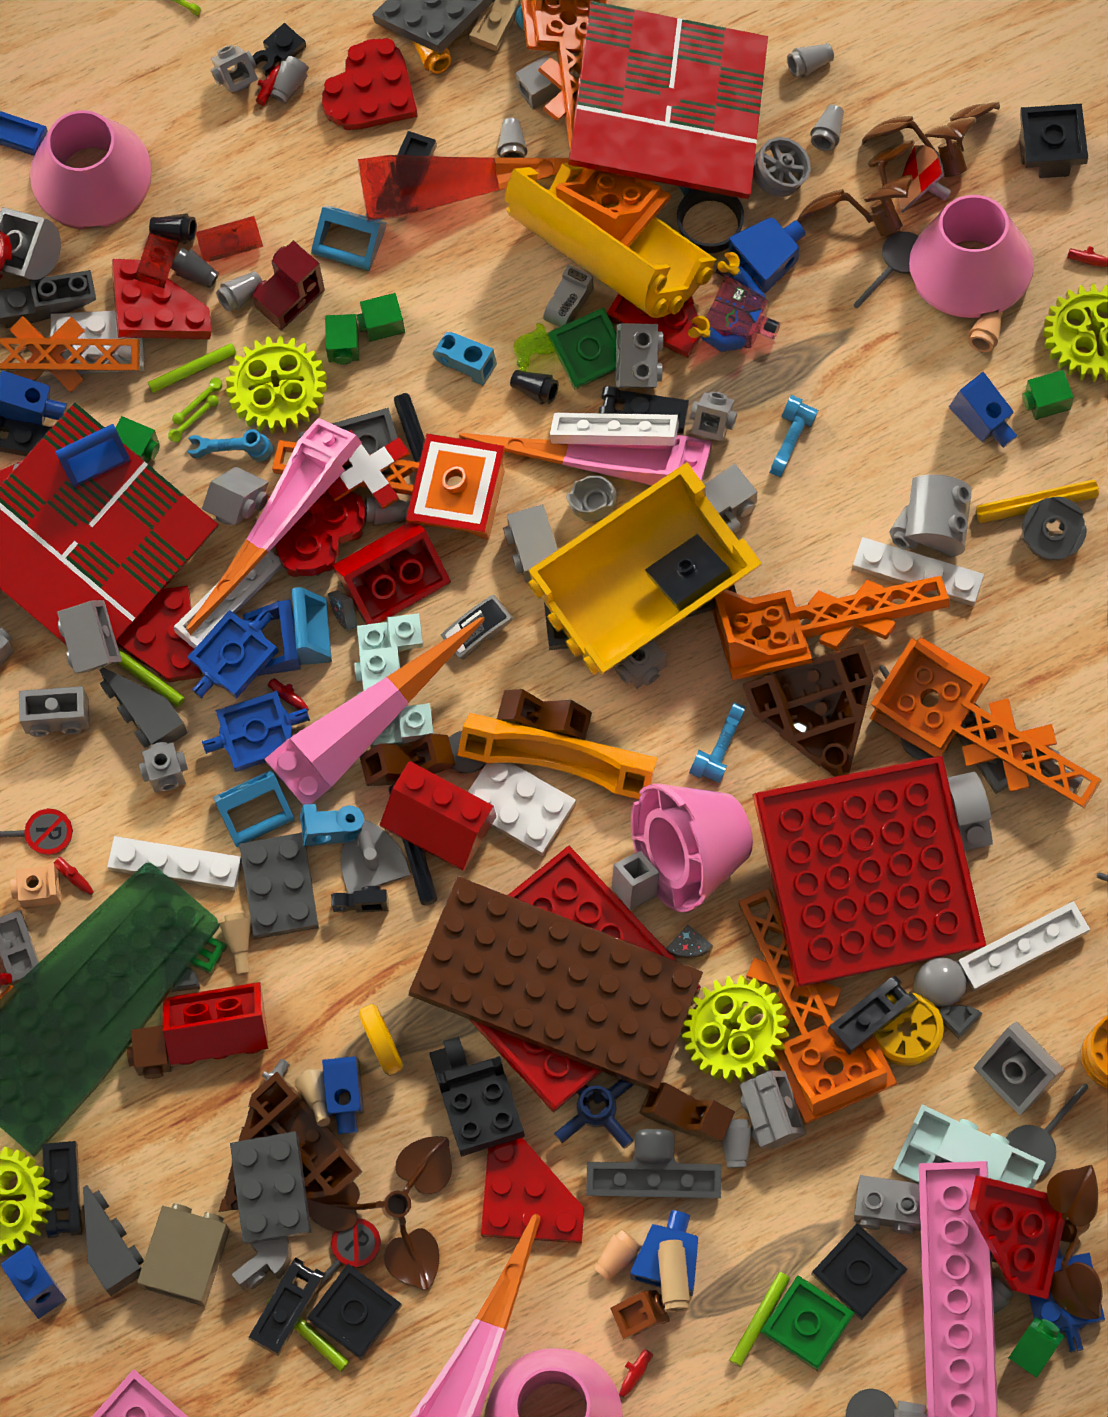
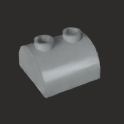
M2 207L0 211V231L9 236L12 245V257L10 261L6 259L1 271L32 280H38L47 276L55 267L60 255L61 239L57 227L48 219Z
M922 475L912 478L905 537L950 557L962 554L965 551L972 492L970 485L960 479L945 475Z
M1019 1022L1010 1025L973 1067L1019 1115H1022L1033 1106L1065 1072V1069Z

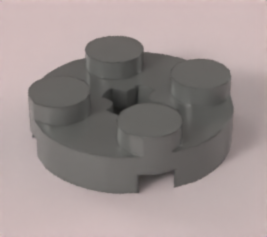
M1059 496L1045 498L1033 504L1026 512L1022 521L1021 535L1023 542L1026 543L1028 549L1033 554L1049 561H1059L1077 552L1082 546L1087 533L1081 509L1071 500ZM1056 520L1060 522L1059 529L1062 530V534H1055L1052 537L1048 534L1049 530L1046 528L1047 522L1052 524Z

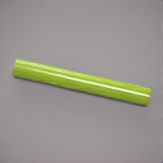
M230 343L147 383L152 393H155L236 355V350L233 344Z
M118 648L122 661L118 663L120 666L158 694L167 698L177 708L184 703V696Z
M778 1272L729 1359L733 1364L739 1367L742 1366L790 1280V1277L786 1274Z
M302 1317L300 1318L294 1329L342 1372L350 1362Z

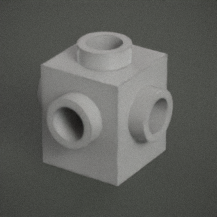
M233 45L223 47L217 51V56L211 58L214 65L211 73L218 86L223 85L231 93L241 91L247 88L250 83L258 80L254 68L257 66L253 56L249 51L245 52L238 45L235 47Z
M704 392L700 401H694L690 419L694 420L691 434L699 435L706 439L722 441L727 430H733L736 422L737 412L732 411L735 400L727 398L725 394L720 392Z
M652 640L617 664L616 672L626 684L631 682L636 689L643 684L648 686L660 676V671L667 666V655Z
M159 742L151 745L148 750L142 751L145 762L139 763L144 782L150 781L154 792L169 791L186 784L183 771L188 770L183 751L177 753L174 743Z

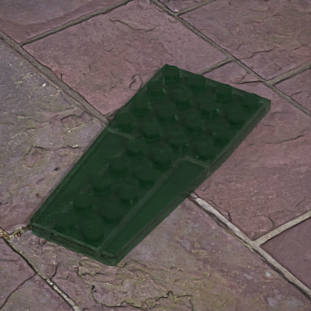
M149 862L143 864L0 999V1128L33 1157L41 1151L42 1144H47L101 1084L127 1050V1047L132 1043L131 1030L140 1029L146 1025L219 929L217 918L154 864Z

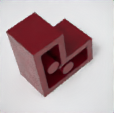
M294 240L289 245L282 246L276 251L271 260L274 275L268 281L260 282L252 294L255 308L281 331L325 291L320 263Z

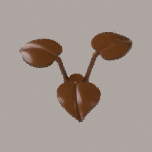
M1000 103L975 104L963 108L950 117V122L947 125L932 128L925 132V135L913 121V116L892 118L872 128L864 136L862 142L864 144L869 138L890 135L904 128L913 129L924 145L934 150L935 148L927 137L945 138L946 143L938 146L939 152L937 153L943 165L944 177H952L967 170L962 153L964 151L962 141L966 132L974 125L976 118L985 115L992 109L999 110Z
M914 140L891 146L875 155L868 162L869 167L878 165L882 181V188L871 192L864 198L865 202L880 200L870 206L871 213L866 211L849 193H845L843 189L813 200L803 209L797 221L801 224L806 217L825 211L840 201H848L866 218L868 223L874 221L881 236L889 235L900 229L903 224L891 198H908V190L913 177L912 175H906L887 182L885 167L889 161L899 158L909 149H912L915 144Z
M443 1136L422 1138L409 1144L401 1151L396 1160L395 1171L401 1179L408 1181L403 1191H392L383 1201L357 1204L360 1191L356 1183L352 1182L338 1195L307 1199L309 1217L327 1230L341 1232L352 1228L356 1224V1210L382 1208L387 1218L398 1220L402 1237L392 1239L386 1246L384 1253L386 1269L400 1282L422 1290L428 1289L433 1283L439 1267L438 1244L433 1235L426 1229L418 1228L408 1234L404 1216L411 1209V1199L408 1194L413 1185L422 1194H433L442 1190L450 1180L452 1162L449 1139Z
M1087 1165L1061 1171L1054 1175L1047 1185V1196L1050 1205L1055 1211L1063 1213L1062 1219L1065 1223L1061 1241L1070 1243L1061 1262L1063 1270L1053 1273L1050 1291L1056 1303L1071 1315L1083 1319H1098L1101 1317L1103 1297L1102 1284L1098 1274L1092 1267L1082 1262H1075L1069 1266V1260L1075 1247L1080 1244L1078 1237L1089 1229L1090 1222L1095 1218L1098 1210L1096 1175L1093 1166ZM992 1254V1262L997 1263Z

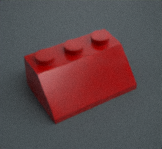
M407 522L332 565L345 592L353 599L354 606L366 625L381 623L388 619L387 617L395 615L451 582L427 531L420 524Z
M409 761L392 788L380 827L452 866L465 871L496 819L494 805Z
M257 982L163 998V1034L170 1065H188L198 1060L210 1058L223 1059L228 1055L240 1053L254 1054L268 1049V1031L261 983Z

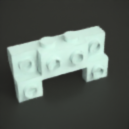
M419 613L387 617L388 622L357 626L360 662L354 663L356 680L357 682L363 681L364 691L401 668L399 652L423 647ZM430 703L406 706L370 745L371 749L380 743L402 745L419 740L429 733H434Z
M921 1105L892 1171L919 1184L920 1163L987 1161L989 1178L1034 1189L1046 1162L1010 1146L1009 1140L995 1133H991L989 1136L978 1131L979 1127L971 1121L965 1119L957 1121L925 1105Z

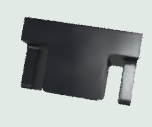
M1082 103L1020 108L1021 130L1019 145L1022 165H1025L1026 168L1039 167V178L1067 177L1070 175L1072 165L1087 164L1088 151Z

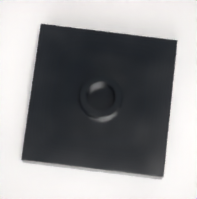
M698 534L645 569L648 577L679 611L732 576L730 568Z
M857 1223L812 1271L811 1275L847 1308L855 1312V1315L860 1320H863L908 1269Z
M347 1264L308 1315L307 1320L362 1360L402 1307V1304L351 1265Z

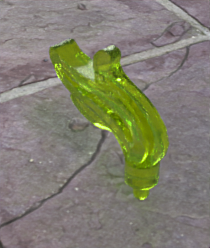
M541 323L536 324L534 331L520 336L514 342L513 350L517 357V366L520 367V371L526 372V367L529 366V357L533 353L547 355L555 352L547 336L548 333L545 331V326Z

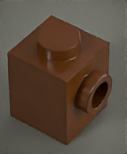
M163 1025L132 1029V1047H127L129 1067L134 1066L139 1076L144 1075L145 1079L160 1078L164 1076L163 1073L172 1072L163 1034Z

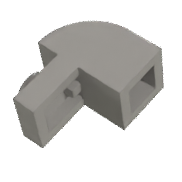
M970 772L947 777L964 851L993 845L990 819L992 818L984 786L977 773Z
M287 1237L250 1244L257 1252V1255L232 1274L243 1291L248 1287L254 1289L267 1278L265 1273L269 1270L272 1271L278 1280L285 1274L291 1261V1246Z

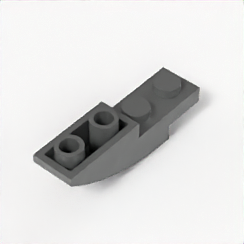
M91 270L43 277L38 280L30 279L29 286L0 290V324L5 323L6 328H11L22 316L30 323L50 319L51 314L68 313L95 301L96 294Z

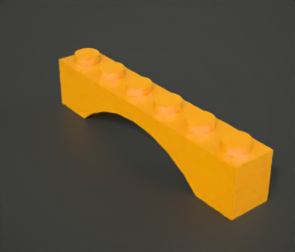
M469 713L463 725L457 756L486 763H522L561 770L595 782L615 794L640 799L641 794L639 791L642 788L652 785L657 757Z

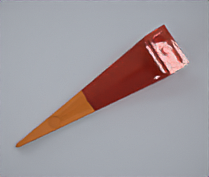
M384 155L358 159L357 163L367 222L401 218L506 189L513 169L531 167L539 173L536 180L557 175L562 164L568 163L569 158Z

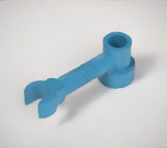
M794 395L790 396L781 418L792 422L769 472L780 478L804 426L811 427L819 411L802 403L803 399Z
M255 429L246 431L241 438L210 440L198 435H192L188 438L192 444H200L198 449L187 451L191 457L196 459L211 452L244 450L253 460L261 462L267 460L273 452V445L270 440Z
M736 702L733 703L712 754L710 755L699 750L689 774L700 779L704 776L715 782H721L727 765L722 764V761L742 718L745 706Z

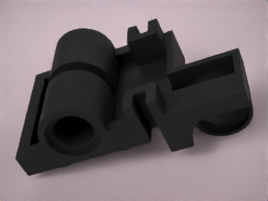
M459 1036L443 1041L445 1048L429 1052L461 1157L525 1137L500 1056L468 1066Z

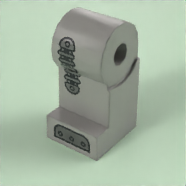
M567 265L563 272V278L543 315L545 321L558 327L574 321L594 289L593 276L570 265Z

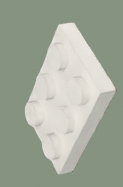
M115 311L51 314V336L70 317H73L85 329V332L78 339H139V371H145L144 338H118ZM90 346L82 354L90 364H94L103 355L96 346ZM104 346V347H105L106 350H108L111 346ZM121 346L112 356L120 364H131V346ZM68 349L62 354L66 360L72 355ZM78 359L74 362L76 364H82ZM107 360L104 364L112 363L109 360ZM77 370V372H78L79 374H87V373H108V372H128V371H83V370Z
M486 763L468 791L494 805L496 819L491 825L492 828L542 857L576 805V799L513 763Z

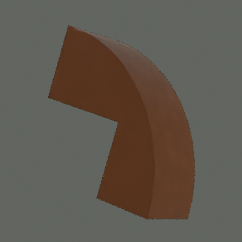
M523 689L504 690L497 719L585 740L592 712L573 700L542 701Z
M429 733L409 746L380 743L360 756L367 786L395 784L409 761L433 774L456 765L448 735Z
M663 1082L660 1083L657 1093L648 1091L639 1113L679 1132L709 1141L722 1142L735 1111L715 1100H697L674 1086Z

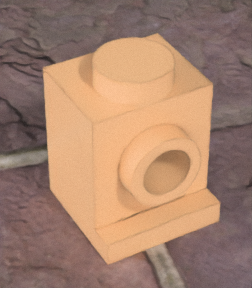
M54 863L47 864L44 867L16 870L17 879H11V893L13 899L18 898L22 908L61 904L59 872ZM39 881L36 887H28L29 882Z

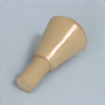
M243 913L225 915V921L219 923V926L231 953L234 954L237 975L250 973L247 951L249 947L251 918H244Z
M316 1069L305 1070L296 1078L295 1087L314 1111L318 1126H327L330 1123V1117L326 1108L323 1071Z

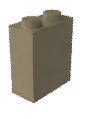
M173 1203L172 1208L162 1205L137 1283L141 1289L206 1307L230 1229L226 1223H223L224 1218L216 1214L205 1212L202 1217L191 1214L192 1209L184 1205Z

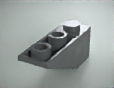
M104 667L99 670L103 681L100 682L102 689L109 699L115 696L121 704L117 707L119 713L127 724L133 721L138 728L134 733L144 748L159 742L173 743L188 733L184 722L167 698Z
M88 1185L83 1187L88 1263L105 1290L112 1296L139 1278L142 1269L140 1265L144 1263V1259L135 1245L128 1248L122 1237L127 1235L117 1217L113 1220L109 1219L104 1210L110 1206L101 1192L98 1190L93 1193Z

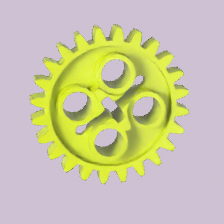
M1095 284L1091 285L1088 292L1085 291L1082 285H1079L1076 295L1070 289L1067 290L1066 299L1058 296L1056 306L1051 305L1048 314L1050 316L1045 317L1044 325L1047 327L1043 330V337L1048 338L1045 341V349H1052L1049 358H1060L1058 362L1059 369L1066 365L1069 366V376L1075 371H1079L1080 380L1082 381L1086 374H1091L1093 382H1096L1098 374H1102L1105 380H1108V318H1101L1098 315L1100 312L1108 313L1107 285L1103 287L1101 292L1097 291ZM1085 309L1090 311L1091 321ZM1068 320H1078L1081 325H1071ZM1097 345L1103 356H1099L1097 352ZM1086 347L1090 352L1081 353L1076 348Z
M269 336L266 337V345L263 346L255 340V349L253 351L245 346L243 348L245 357L235 356L238 366H229V372L232 376L226 377L227 386L230 387L226 389L227 396L232 398L230 405L232 409H237V417L241 419L246 416L247 426L257 422V428L260 432L268 425L271 434H274L277 426H281L282 431L287 433L288 424H292L296 429H299L298 420L300 419L309 423L308 412L319 413L318 406L315 403L323 404L325 400L321 393L327 392V385L324 383L327 380L326 372L321 371L323 369L322 361H315L317 359L316 352L313 350L307 353L306 343L301 344L297 348L295 338H292L288 344H284L282 336H279L277 343H272ZM287 365L296 366L292 371L282 370ZM255 371H266L263 376H252ZM279 382L280 386L274 387V383ZM291 393H301V396L297 399L287 398ZM262 398L271 399L268 404H257Z
M741 975L737 984L734 983L730 976H727L725 986H721L715 980L714 991L711 992L705 987L702 988L705 997L703 1000L693 997L697 1008H689L688 1014L692 1017V1020H686L683 1023V1026L690 1030L682 1034V1038L689 1043L685 1050L689 1055L694 1054L691 1058L692 1062L696 1066L701 1064L700 1069L704 1074L711 1071V1075L715 1080H718L723 1074L724 1079L728 1083H731L734 1074L737 1075L741 1082H744L747 1072H750L756 1078L757 1068L761 1067L765 1071H769L766 1061L771 1059L778 1062L779 1059L774 1051L776 1049L785 1050L786 1047L780 1041V1038L789 1037L786 1029L782 1028L790 1023L788 1018L782 1015L787 1010L782 1003L777 1004L780 1001L778 995L775 992L770 994L771 989L767 984L760 987V983L755 978L748 984L744 976ZM734 1004L733 1009L729 1013L721 1014L724 1006ZM763 1014V1018L758 1024H750L754 1016ZM721 1034L716 1043L708 1044L712 1035ZM750 1044V1048L745 1054L737 1055L742 1045Z
M4 1147L2 1152H0V1255L4 1257L7 1256L8 1247L13 1252L17 1253L20 1251L19 1242L31 1245L29 1238L31 1233L38 1236L41 1235L36 1226L38 1223H48V1220L41 1215L43 1211L52 1210L51 1206L44 1204V1200L53 1196V1193L43 1190L50 1183L49 1179L40 1177L44 1172V1168L38 1165L34 1166L36 1160L30 1156L25 1158L24 1152L16 1150L13 1154V1150L8 1147ZM17 1175L18 1183L16 1187L10 1190L9 1182ZM26 1195V1199H25V1200H22V1201H15V1200H14V1199H16V1198H20V1197H23V1196ZM1 1196L8 1199V1201H1ZM19 1208L20 1216L16 1222L12 1223L11 1215Z

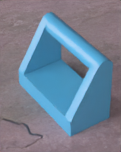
M324 206L321 210L311 254L370 271L383 239L387 222L336 207ZM331 222L370 233L371 237L366 256L363 257L323 245Z
M301 587L293 588L291 591L295 641L300 665L332 662L326 598Z
M271 770L213 797L236 847L240 846V843L249 842L295 820L280 785ZM273 790L283 812L237 833L227 811Z

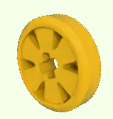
M916 993L913 994L918 999L917 1003L909 1011L901 1014L875 1035L885 1059L900 1066H915L927 1061L936 1053L943 1038L944 1025L939 1010L930 1000ZM892 995L887 997L893 1004L897 1002ZM903 1022H910V1027L916 1028V1030L911 1031L909 1037L903 1036V1031H898V1028L903 1026Z
M370 1004L359 1010L360 1020L384 1073L391 1076L402 1071L403 1062L378 1007Z

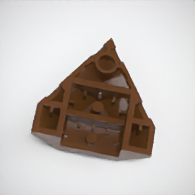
M864 643L813 658L810 664L778 670L743 684L752 713L756 718L771 726L780 733L779 735L833 776L837 777L850 773L874 677Z
M275 1072L251 1094L248 1105L250 1108L245 1126L242 1127L239 1141L296 1131L299 1136L307 1199L338 1195L363 1173L345 1145L328 1126H318L314 1111L309 1107L305 1099L278 1072ZM233 1163L228 1176L229 1183L225 1197L221 1201L219 1212L239 1210Z

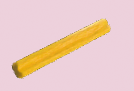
M1092 479L976 506V517L979 523H986L1026 514L1033 504L1051 497H1064L1074 503L1098 497L1099 487L1096 480Z

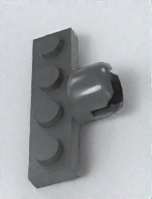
M666 1129L638 1130L635 1134V1149L632 1161L587 1162L586 1196L721 1198V1164L678 1163L674 1158V1134Z

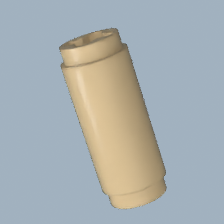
M681 1240L662 1241L659 1243L658 1258L662 1302L665 1306V1312H684L689 1310L688 1303H690L685 1247H683V1241Z

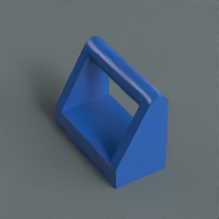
M114 424L55 451L73 488L131 461Z
M291 600L277 601L243 614V620L252 623L262 610L265 609L274 617L272 620L280 619L285 655L272 659L257 676L301 670L296 651Z

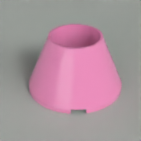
M73 111L63 115L52 125L37 149L30 171L31 186L40 207L57 222L77 229L100 225L104 228L124 220L140 206L151 184V161L142 140L126 126L92 111ZM86 148H100L108 151L101 161L86 168H72L64 165L74 153Z
M967 195L950 202L921 232L911 250L909 269L916 285L915 289L931 306L957 317L980 318L981 314L996 310L1000 313L1008 309L1024 295L1032 280L1034 260L1028 241L999 203L985 196ZM964 241H979L989 245V247L966 249L956 244Z
M665 784L646 786L639 791L641 794L640 799L633 802L631 812V831L635 853L641 850L659 871L657 897L666 906L677 912L694 910L750 857L753 838L748 817L741 804L728 793Z
M560 1348L537 1350L522 1356L510 1364L494 1384L486 1410V1417H520L526 1398L535 1389L546 1384L557 1383L569 1386L581 1395L587 1406L585 1417H623L619 1393L607 1372L589 1357L576 1351Z

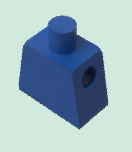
M768 218L729 238L728 252H734L738 255L740 259L739 265L753 278L760 289L766 293L796 264L799 259V246L796 242L803 238L806 233L802 225L796 220L782 228L775 218Z
M1 370L0 416L6 419L44 425L45 418L59 420L63 416L67 403L51 400L50 386Z
M984 372L960 389L949 405L950 410L982 442L992 435L1004 448L1017 437V434L1007 424V421L1013 414L1012 408Z
M356 1056L322 1060L328 1115L336 1116L338 1135L358 1133L356 1114L364 1113L360 1061ZM349 1092L350 1102L346 1105H340V1094Z
M672 1210L667 1227L652 1224L631 1269V1280L661 1288L658 1258L659 1243L667 1240L683 1241V1247H685L689 1295L693 1296L698 1236L686 1233L690 1215Z
M27 1245L0 1264L26 1305L38 1319L67 1300L32 1246ZM49 1292L46 1297L36 1301L42 1294Z

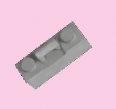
M733 464L704 485L706 487V497L722 519L727 521L726 524L731 531L735 533L742 528L736 517L738 515L745 517L755 509L758 492L737 465Z

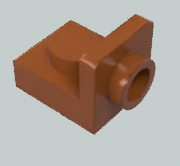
M657 1290L642 1291L610 1308L623 1339H629L655 1325L665 1324L670 1321L667 1312H665L662 1295Z

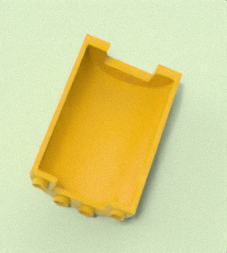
M568 163L562 164L550 190H546L536 182L539 173L531 167L513 169L505 193V201L509 204V207L506 209L507 213L649 316L660 318L670 313H678L699 286L707 284L713 275L712 268L717 259L657 217L653 218L628 248L560 200L556 195L555 187L559 183L573 182L584 170L583 167H572ZM614 202L609 203L605 208L616 207L618 204Z
M686 462L529 569L532 580L528 582V585L537 598L542 597L551 612L547 617L558 632L562 629L569 638L565 642L574 656L577 657L581 654L585 665L593 675L597 673L603 675L760 567L762 562L744 538L741 540L736 538L706 497L705 485L689 463ZM698 534L730 568L732 576L679 611L648 577L645 569Z

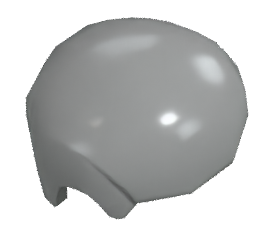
M588 476L580 481H575L572 491L567 493L566 498L575 515L584 521L596 522L604 519L612 512L616 504L617 493L612 483L604 477Z
M949 958L929 960L921 966L914 976V992L930 1000L937 1008L954 1005L966 993L967 977L960 964Z

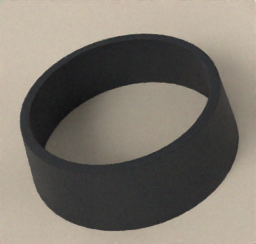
M694 189L681 200L677 209V222L681 235L707 253H717L729 248V238L713 244L696 241L684 231L683 220L686 213L694 205L704 201H717L727 205L736 215L738 229L733 234L735 235L741 231L744 223V209L738 197Z

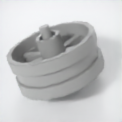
M777 137L770 139L755 154L753 177L765 192L773 196L785 197L792 195L808 179L811 171L810 159L806 151L797 142L789 138ZM771 150L774 158L764 152ZM764 163L770 165L771 167L767 169ZM791 172L798 173V180ZM783 176L789 182V184L783 183Z

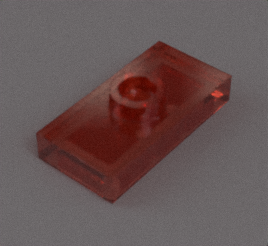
M254 216L195 232L202 258L206 262L263 247Z
M149 233L135 280L165 288L179 242Z

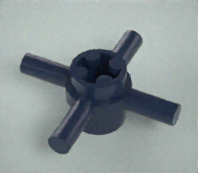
M620 1079L608 1090L598 1085L590 1087L586 1085L577 1093L579 1096L577 1101L578 1114L558 1129L554 1135L563 1143L584 1125L594 1128L604 1126L623 1149L627 1148L634 1140L614 1118L617 1110L616 1099L635 1084ZM591 1100L596 1104L604 1101L609 1106H606L598 1115H594L588 1103Z

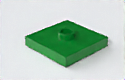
M604 307L548 332L547 336L574 390L616 371L617 333Z
M797 1275L760 1333L818 1371L855 1312Z

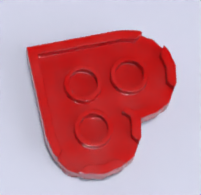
M389 38L368 39L351 46L348 49V56L345 61V72L330 77L325 81V88L322 93L323 111L330 122L332 120L335 124L343 126L345 130H360L418 117L404 57L400 49L395 46L394 41Z
M327 490L275 545L280 563L286 569L288 575L292 577L315 576L334 569L332 565L336 563V559L339 556L340 544L357 540L363 535L367 513L362 497L350 492L339 500L334 501Z

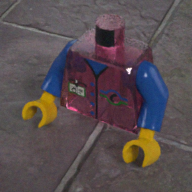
M734 252L725 253L724 256L729 260L730 265L728 266L724 261H720L717 264V268L724 273L730 272V277L725 276L707 317L697 316L691 320L698 328L693 327L689 329V336L691 338L702 336L703 341L720 352L752 348L758 334L774 340L781 322L766 317L768 313V300L753 278L741 266L739 267L740 259L738 255Z

